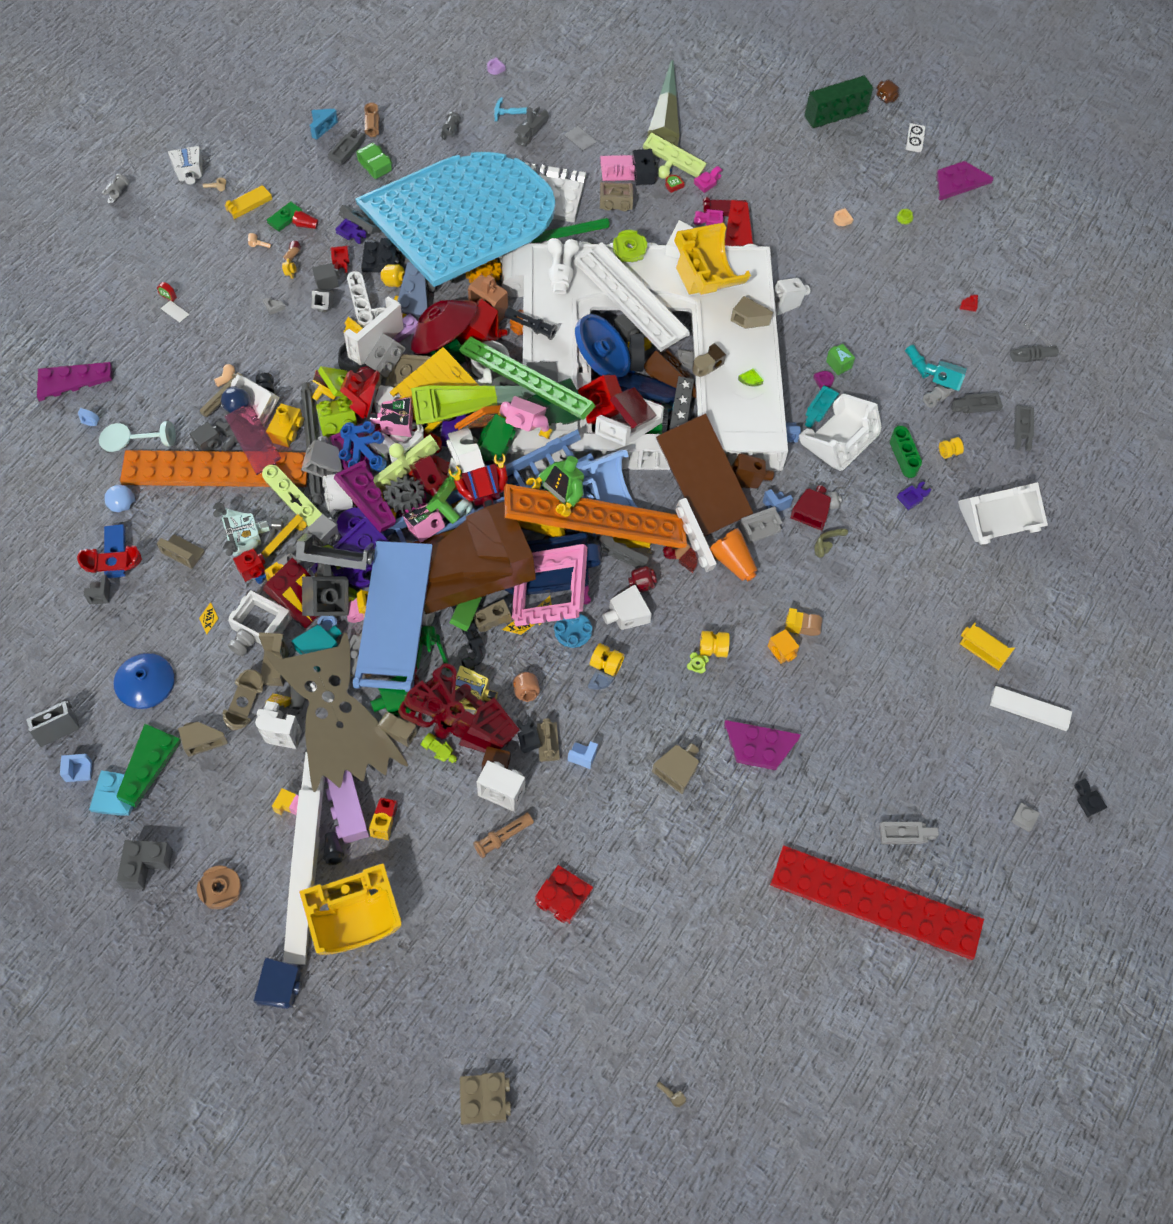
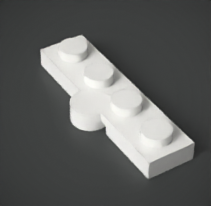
M681 499L676 506L677 516L684 523V531L688 535L693 550L697 551L699 555L698 560L701 567H704L705 571L709 572L714 569L717 563L687 499Z

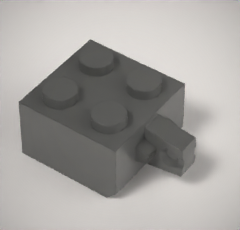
M318 563L315 577H302V616L348 615L347 577L334 576L333 572H331V565Z

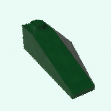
M571 378L557 382L579 394ZM537 394L527 399V401L547 408L545 416L548 419L549 426L552 423L566 425L582 420Z

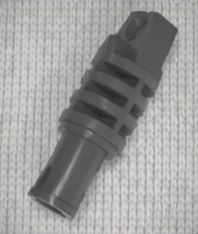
M1041 345L1028 346L1011 350L1010 357L1013 362L1041 361L1046 357H1057L1059 350L1056 345L1050 347H1043Z

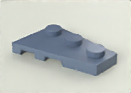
M411 262L407 263L397 301L401 304L403 314L420 317L428 308L426 278Z

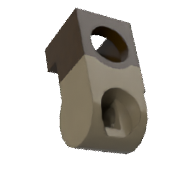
M715 343L710 345L708 353L699 355L694 359L692 368L694 375L703 377L724 365L726 354Z

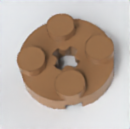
M219 865L209 868L203 873L204 876L201 880L198 881V896L210 909L227 908L240 898L241 880L234 870L226 866ZM217 883L225 885L221 892L214 891Z

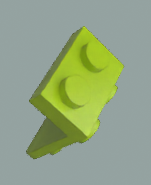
M340 397L335 401H321L316 405L323 436L328 437L340 433L343 425L348 422L357 426L355 412L349 408L351 404L349 398Z

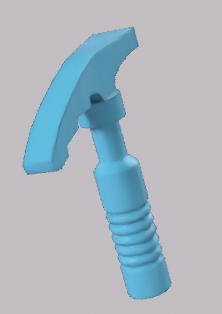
M501 97L494 108L495 121H498V116L506 113L510 115L526 114L528 107L500 108L503 102Z

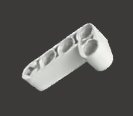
M353 271L347 276L348 286L357 323L364 328L386 308L371 309L363 276L360 272Z

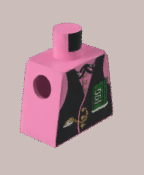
M411 398L381 403V413L370 414L371 423L380 424L384 434L411 437L414 411Z
M427 504L402 515L409 531L420 543L445 527L442 520L445 516L438 509L430 513L426 508Z

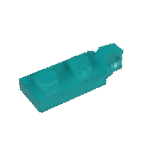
M823 386L807 409L806 416L808 417L804 426L811 429L815 421L820 422L823 420L834 401L838 398L839 393Z

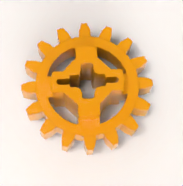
M493 259L471 271L465 272L466 279H469V283H472L481 274L486 278L490 275L495 279L496 283V280H500V275H502L501 264L497 263V259Z

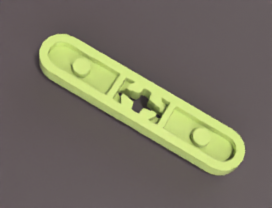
M268 465L263 469L262 476L265 482L296 515L299 514L303 518L307 527L322 515L279 467ZM290 494H292L295 498L300 497L299 501L302 506H300L296 502H293Z

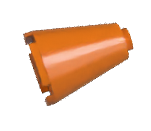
M738 528L726 534L725 538L719 539L710 547L712 555L742 581L747 580L749 582L757 576L755 572L758 569Z

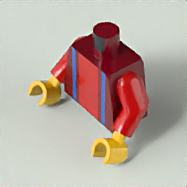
M495 454L494 461L496 464L461 473L458 466H456L458 472L455 475L451 474L449 469V474L455 478L454 483L459 494L468 501H473L475 505L483 504L484 508L493 505L495 500L500 499V493L504 491L508 481L506 465H504L506 460L505 454H502L503 461H498Z

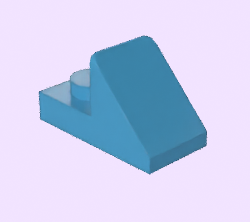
M335 109L311 111L313 122L310 124L312 138L319 139L338 123Z

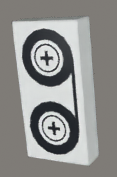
M910 123L905 150L922 151L925 126Z

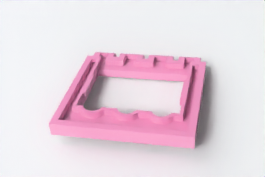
M581 544L533 552L535 573L574 567L571 580V602L525 609L527 582L514 586L512 619L515 620V625L523 626L530 623L537 624L545 623L546 621L552 622L579 618V612L583 611L587 546Z

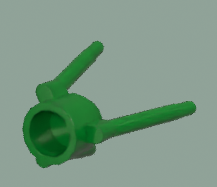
M433 626L421 628L416 660L417 670L420 666L423 643L427 646V651L431 652V646L436 642L443 663L448 664L440 642V635L436 634V628Z

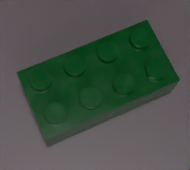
M863 75L810 91L804 117L812 128H817L863 114L868 111L874 87L866 76Z

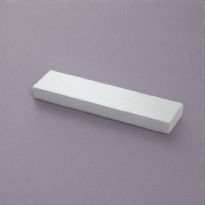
M995 686L990 706L1067 731L1069 728L1072 711Z

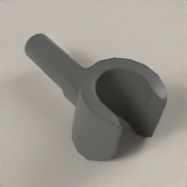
M272 520L271 531L266 541L267 544H270L276 530H283L284 523L282 520Z

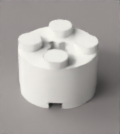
M335 474L322 476V484L325 487L324 496L329 512L355 508V503L334 480Z

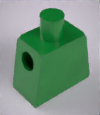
M396 676L389 681L406 682L407 677ZM378 688L380 698L370 701L373 711L376 712L385 708L386 712L396 717L400 716L398 709L408 692L399 689ZM405 708L406 713H409L411 711L410 708Z

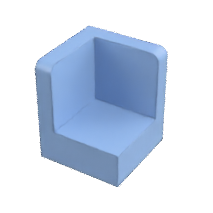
M590 741L589 746H585L575 742L572 750L568 753V761L590 769L597 753L598 744Z
M87 754L61 756L60 776L65 782L91 780L92 760Z

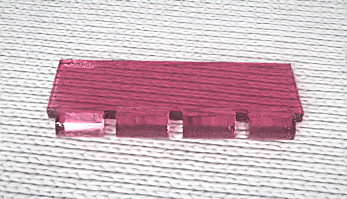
M242 406L226 415L225 418L256 475H259L266 466L276 465L275 462L279 461L281 457L277 449L273 447L274 444L268 433L265 432L266 430L262 422L257 418L258 415L253 406Z

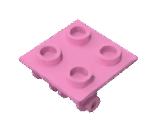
M632 155L600 156L603 181L635 180V165H633Z

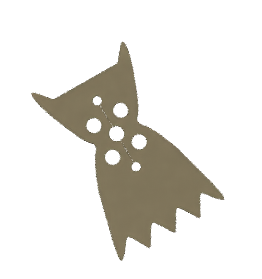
M344 633L338 647L281 659L264 650L267 659L297 693L309 701L305 722V739L313 792L317 791L322 776L327 777L338 788H341L345 770L363 782L367 764L372 765L383 775H386L389 758L408 767L406 760L386 732L377 727L378 721L358 700L347 693L350 682V644L346 633ZM319 666L321 671L315 672L313 667ZM332 675L338 676L341 679V684L332 686L329 683V677ZM307 681L316 683L317 689L314 692H309L305 689L304 685ZM325 691L334 694L335 698L332 702H325L323 700L322 694ZM340 703H350L352 710L348 713L342 712L339 707ZM317 708H325L328 711V716L324 719L318 718L315 713ZM338 721L342 722L343 728H338L336 723Z

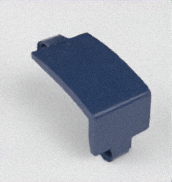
M585 533L527 541L532 553L581 544L586 545L585 587L589 585V568L601 564L600 544H588V535ZM574 567L535 573L536 580L527 582L526 595L571 590ZM514 587L504 589L514 595Z

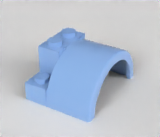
M622 449L592 461L587 459L577 463L576 468L584 474V494L582 498L637 507L627 490L622 473L623 457H629L627 450ZM588 532V534H590L593 537H597L600 535Z

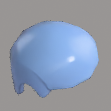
M124 485L110 487L104 497L105 505L112 512L129 510L131 504L136 502L134 492Z

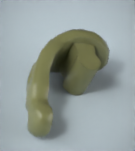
M845 528L830 530L820 535L814 546L816 556L822 558L832 548L833 544L831 542H823L824 540L835 536H845L848 534V530Z

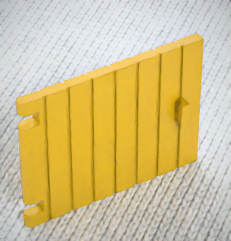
M442 347L389 393L393 397L399 394L401 396L399 399L411 398L413 404L411 388L429 385L479 386V384ZM413 411V419L416 421L415 412ZM443 421L428 423L424 431L429 434Z

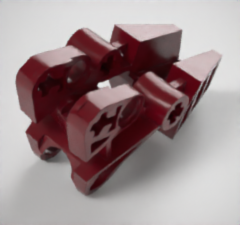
M451 664L441 665L433 671L432 679L426 684L420 681L410 689L398 709L401 718L421 727L428 728L436 723L433 728L436 737L445 739L450 734H453L460 738L458 745L484 753L487 747L501 750L520 730L495 697L485 703L471 693V687L468 684H463L455 690L457 671ZM442 669H450L452 676L448 678L443 675ZM467 699L473 704V707L476 709L474 714L465 710L461 703L463 700ZM406 707L410 708L411 711L409 713H406ZM422 714L432 716V721L425 722L422 719Z

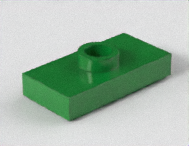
M290 201L267 219V223L280 232L292 223L295 211L303 210Z

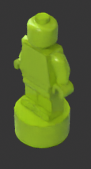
M429 732L420 745L426 750L430 749L435 752V759L443 762L448 759L451 763H456L457 757L452 754L453 749L448 743L445 742L442 745L436 740L437 737Z

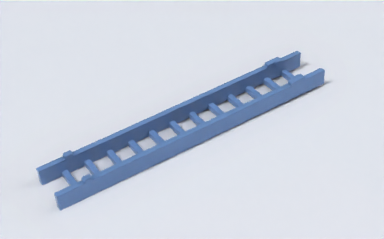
M575 430L561 438H556L546 443L545 446L507 464V476L514 474L521 487L531 488L534 486V483L530 486H525L518 471L530 465L536 478H538L540 473L534 464L535 462L546 457L551 465L554 463L551 454L563 449L567 457H575L567 446L581 440L579 431ZM590 453L578 459L577 463L587 459L590 461L594 460L592 454ZM542 481V482L540 483L541 486H540L539 490H542V489L545 488V487L542 486V485H543V481ZM456 489L451 492L446 502L451 506V504L465 498ZM504 497L494 501V504L503 502ZM473 506L470 514L476 512ZM403 516L396 519L394 526L381 532L385 537L397 532L401 542L407 543L401 529L407 527ZM466 516L458 519L453 524L446 525L434 535L457 528L466 520Z

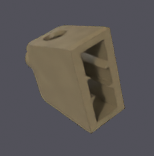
M692 743L685 750L679 745H675L653 764L652 772L680 794H683L698 768L699 761L695 756L699 749Z

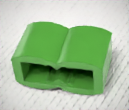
M374 143L356 151L357 160L374 179L392 171L390 157L383 154L382 149Z

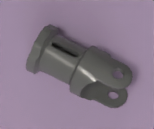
M448 113L447 121L444 123L441 131V138L443 140L449 135L454 137L457 131V124L460 123L461 119L457 113Z

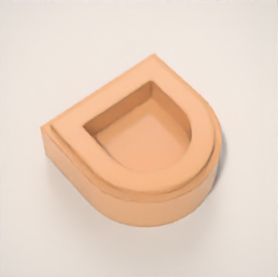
M844 208L835 212L833 221L838 226H846L853 223V218Z

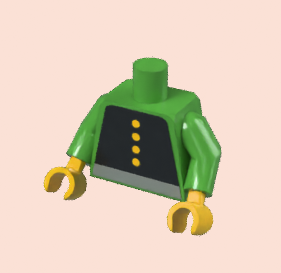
M568 456L565 461L554 462L538 474L539 477L537 479L529 478L526 481V484L529 486L534 483V486L531 488L538 490L541 486L540 483L543 481L542 486L563 503L556 507V512L564 517H568L571 514V506L574 507L584 494V474L576 468L578 459L573 456Z

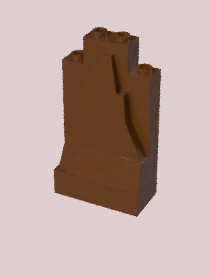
M504 501L478 510L466 516V520L457 528L431 536L420 543L432 544L433 546L424 605L425 614L536 580L532 552L518 521L505 518Z

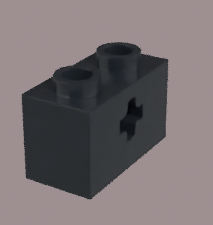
M652 149L633 150L632 160L633 165H635L634 176L636 186L655 184V177H658V167H655L656 155H653Z

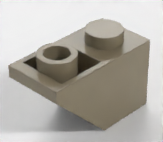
M743 296L733 308L730 321L745 329L769 326L774 312Z

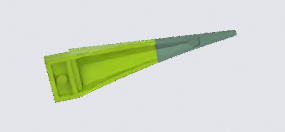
M429 385L411 388L416 425L451 419L476 412L485 406L501 405L503 402H511L514 396L526 398L535 395V393L522 386Z

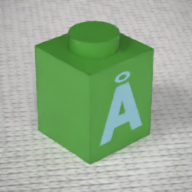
M841 344L837 347H832L828 351L826 362L837 375H840L852 369L855 357L844 344Z

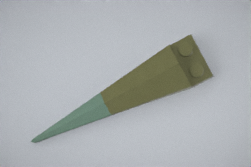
M672 59L650 123L647 138L653 133L678 147L679 124L674 61Z

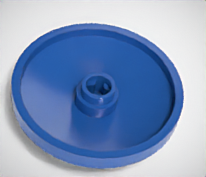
M587 314L582 317L575 326V338L582 356L599 375H616L617 380H619L630 369V356L622 337L602 317L594 314Z

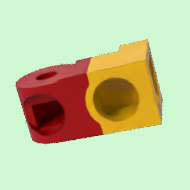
M382 797L379 799L369 827L370 837L389 841L398 801Z

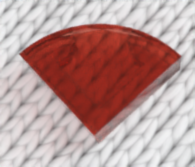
M690 547L679 559L678 563L694 573L697 567V557L695 551Z

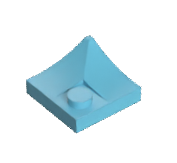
M101 770L89 808L91 812L122 816L130 815L133 806L119 801L116 797L125 774Z

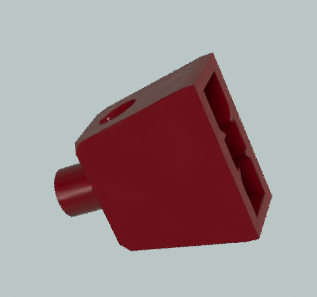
M429 455L413 462L409 467L416 479L423 485L424 491H430L432 496H434L440 488L439 485L444 481L432 457ZM428 476L432 478L431 483L428 482Z
M820 485L816 487L815 491L806 489L793 507L790 518L823 531L831 502V497L825 495L827 489Z

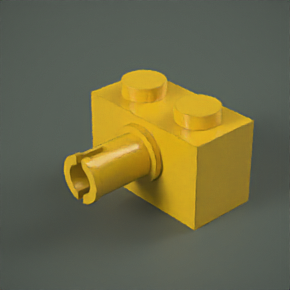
M280 403L266 430L268 441L289 448L291 442H294L299 427L301 428L304 423L301 409Z

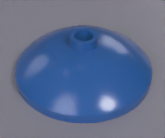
M145 653L133 656L126 660L115 674V693L122 703L131 708L147 709L163 702L171 693L175 682L174 671L169 662L159 655ZM144 673L142 677H138L139 674Z

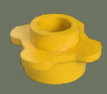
M287 258V262L282 264V269L285 276H291L293 279L295 278L294 273L297 272L295 263H292L291 259Z

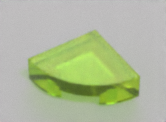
M754 369L738 376V380L747 386L763 385L764 380Z

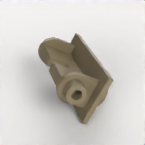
M548 718L543 719V723L537 724L542 742V747L539 748L540 762L560 760L557 722L553 723Z

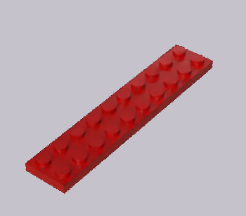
M783 845L770 886L970 960L975 958L983 927V918Z

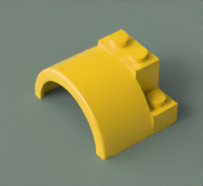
M724 223L677 231L674 242L680 252L676 269L689 295L695 293L702 295L716 292L717 289L742 285L751 276L749 271H746L744 275L737 276L730 268L725 252L726 226Z
M384 863L364 869L362 873L299 891L316 953L320 955L337 954L366 946L393 934L402 925ZM369 889H377L378 892L371 896ZM327 903L329 910L320 911V908Z

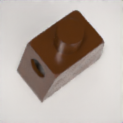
M739 453L732 465L741 488L756 489L759 488L763 480L772 481L774 477L773 470H766V461L764 459Z

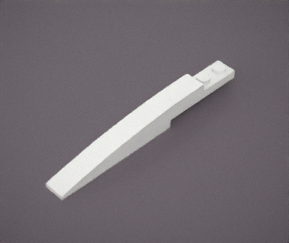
M307 752L305 753L302 787L299 790L284 948V962L296 965H306L310 929L299 891L315 886L320 841L319 827L325 776H322L317 791L313 792Z

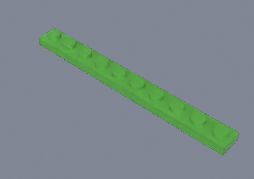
M472 337L459 349L465 356L582 420L595 407L594 403L587 398Z

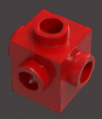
M254 548L244 551L241 555L233 558L236 568L245 582L252 578H257L265 572L263 564L266 562L261 553L257 555Z

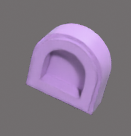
M494 58L487 63V71L490 74L497 75L505 71V65L497 58Z

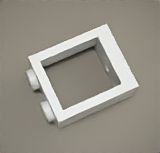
M250 590L241 599L238 608L232 611L228 620L233 630L237 632L240 629L252 635L256 642L261 644L259 633L242 625V622L255 605L276 615L264 633L282 634L292 621L290 610Z

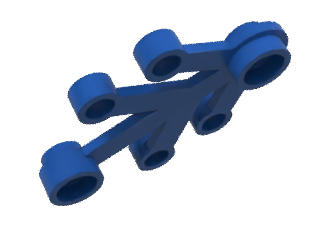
M366 421L360 426H355L351 422L343 425L340 435L344 439L343 449L339 452V458L344 461L350 460L352 440L354 443L353 459L349 461L348 468L360 462V454L362 452L370 460V467L377 472H381L386 467V460L379 455H375L366 444H381L384 441V435L376 431L372 436L360 438L357 436L359 433L367 432L370 434L374 431L375 425L370 421Z

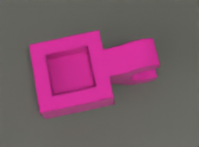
M716 166L710 174L707 171L694 179V184L704 193L716 186L717 180L722 177L719 174L722 172V169Z
M709 209L706 210V213L696 211L694 224L701 225L706 222V226L723 223V211Z

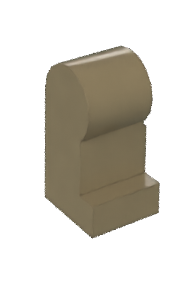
M504 599L478 611L473 617L480 632L488 631L492 627L504 622L507 624L513 621Z
M388 712L384 714L377 724V727L385 731L389 737L406 747H409L418 733L415 724L407 723Z

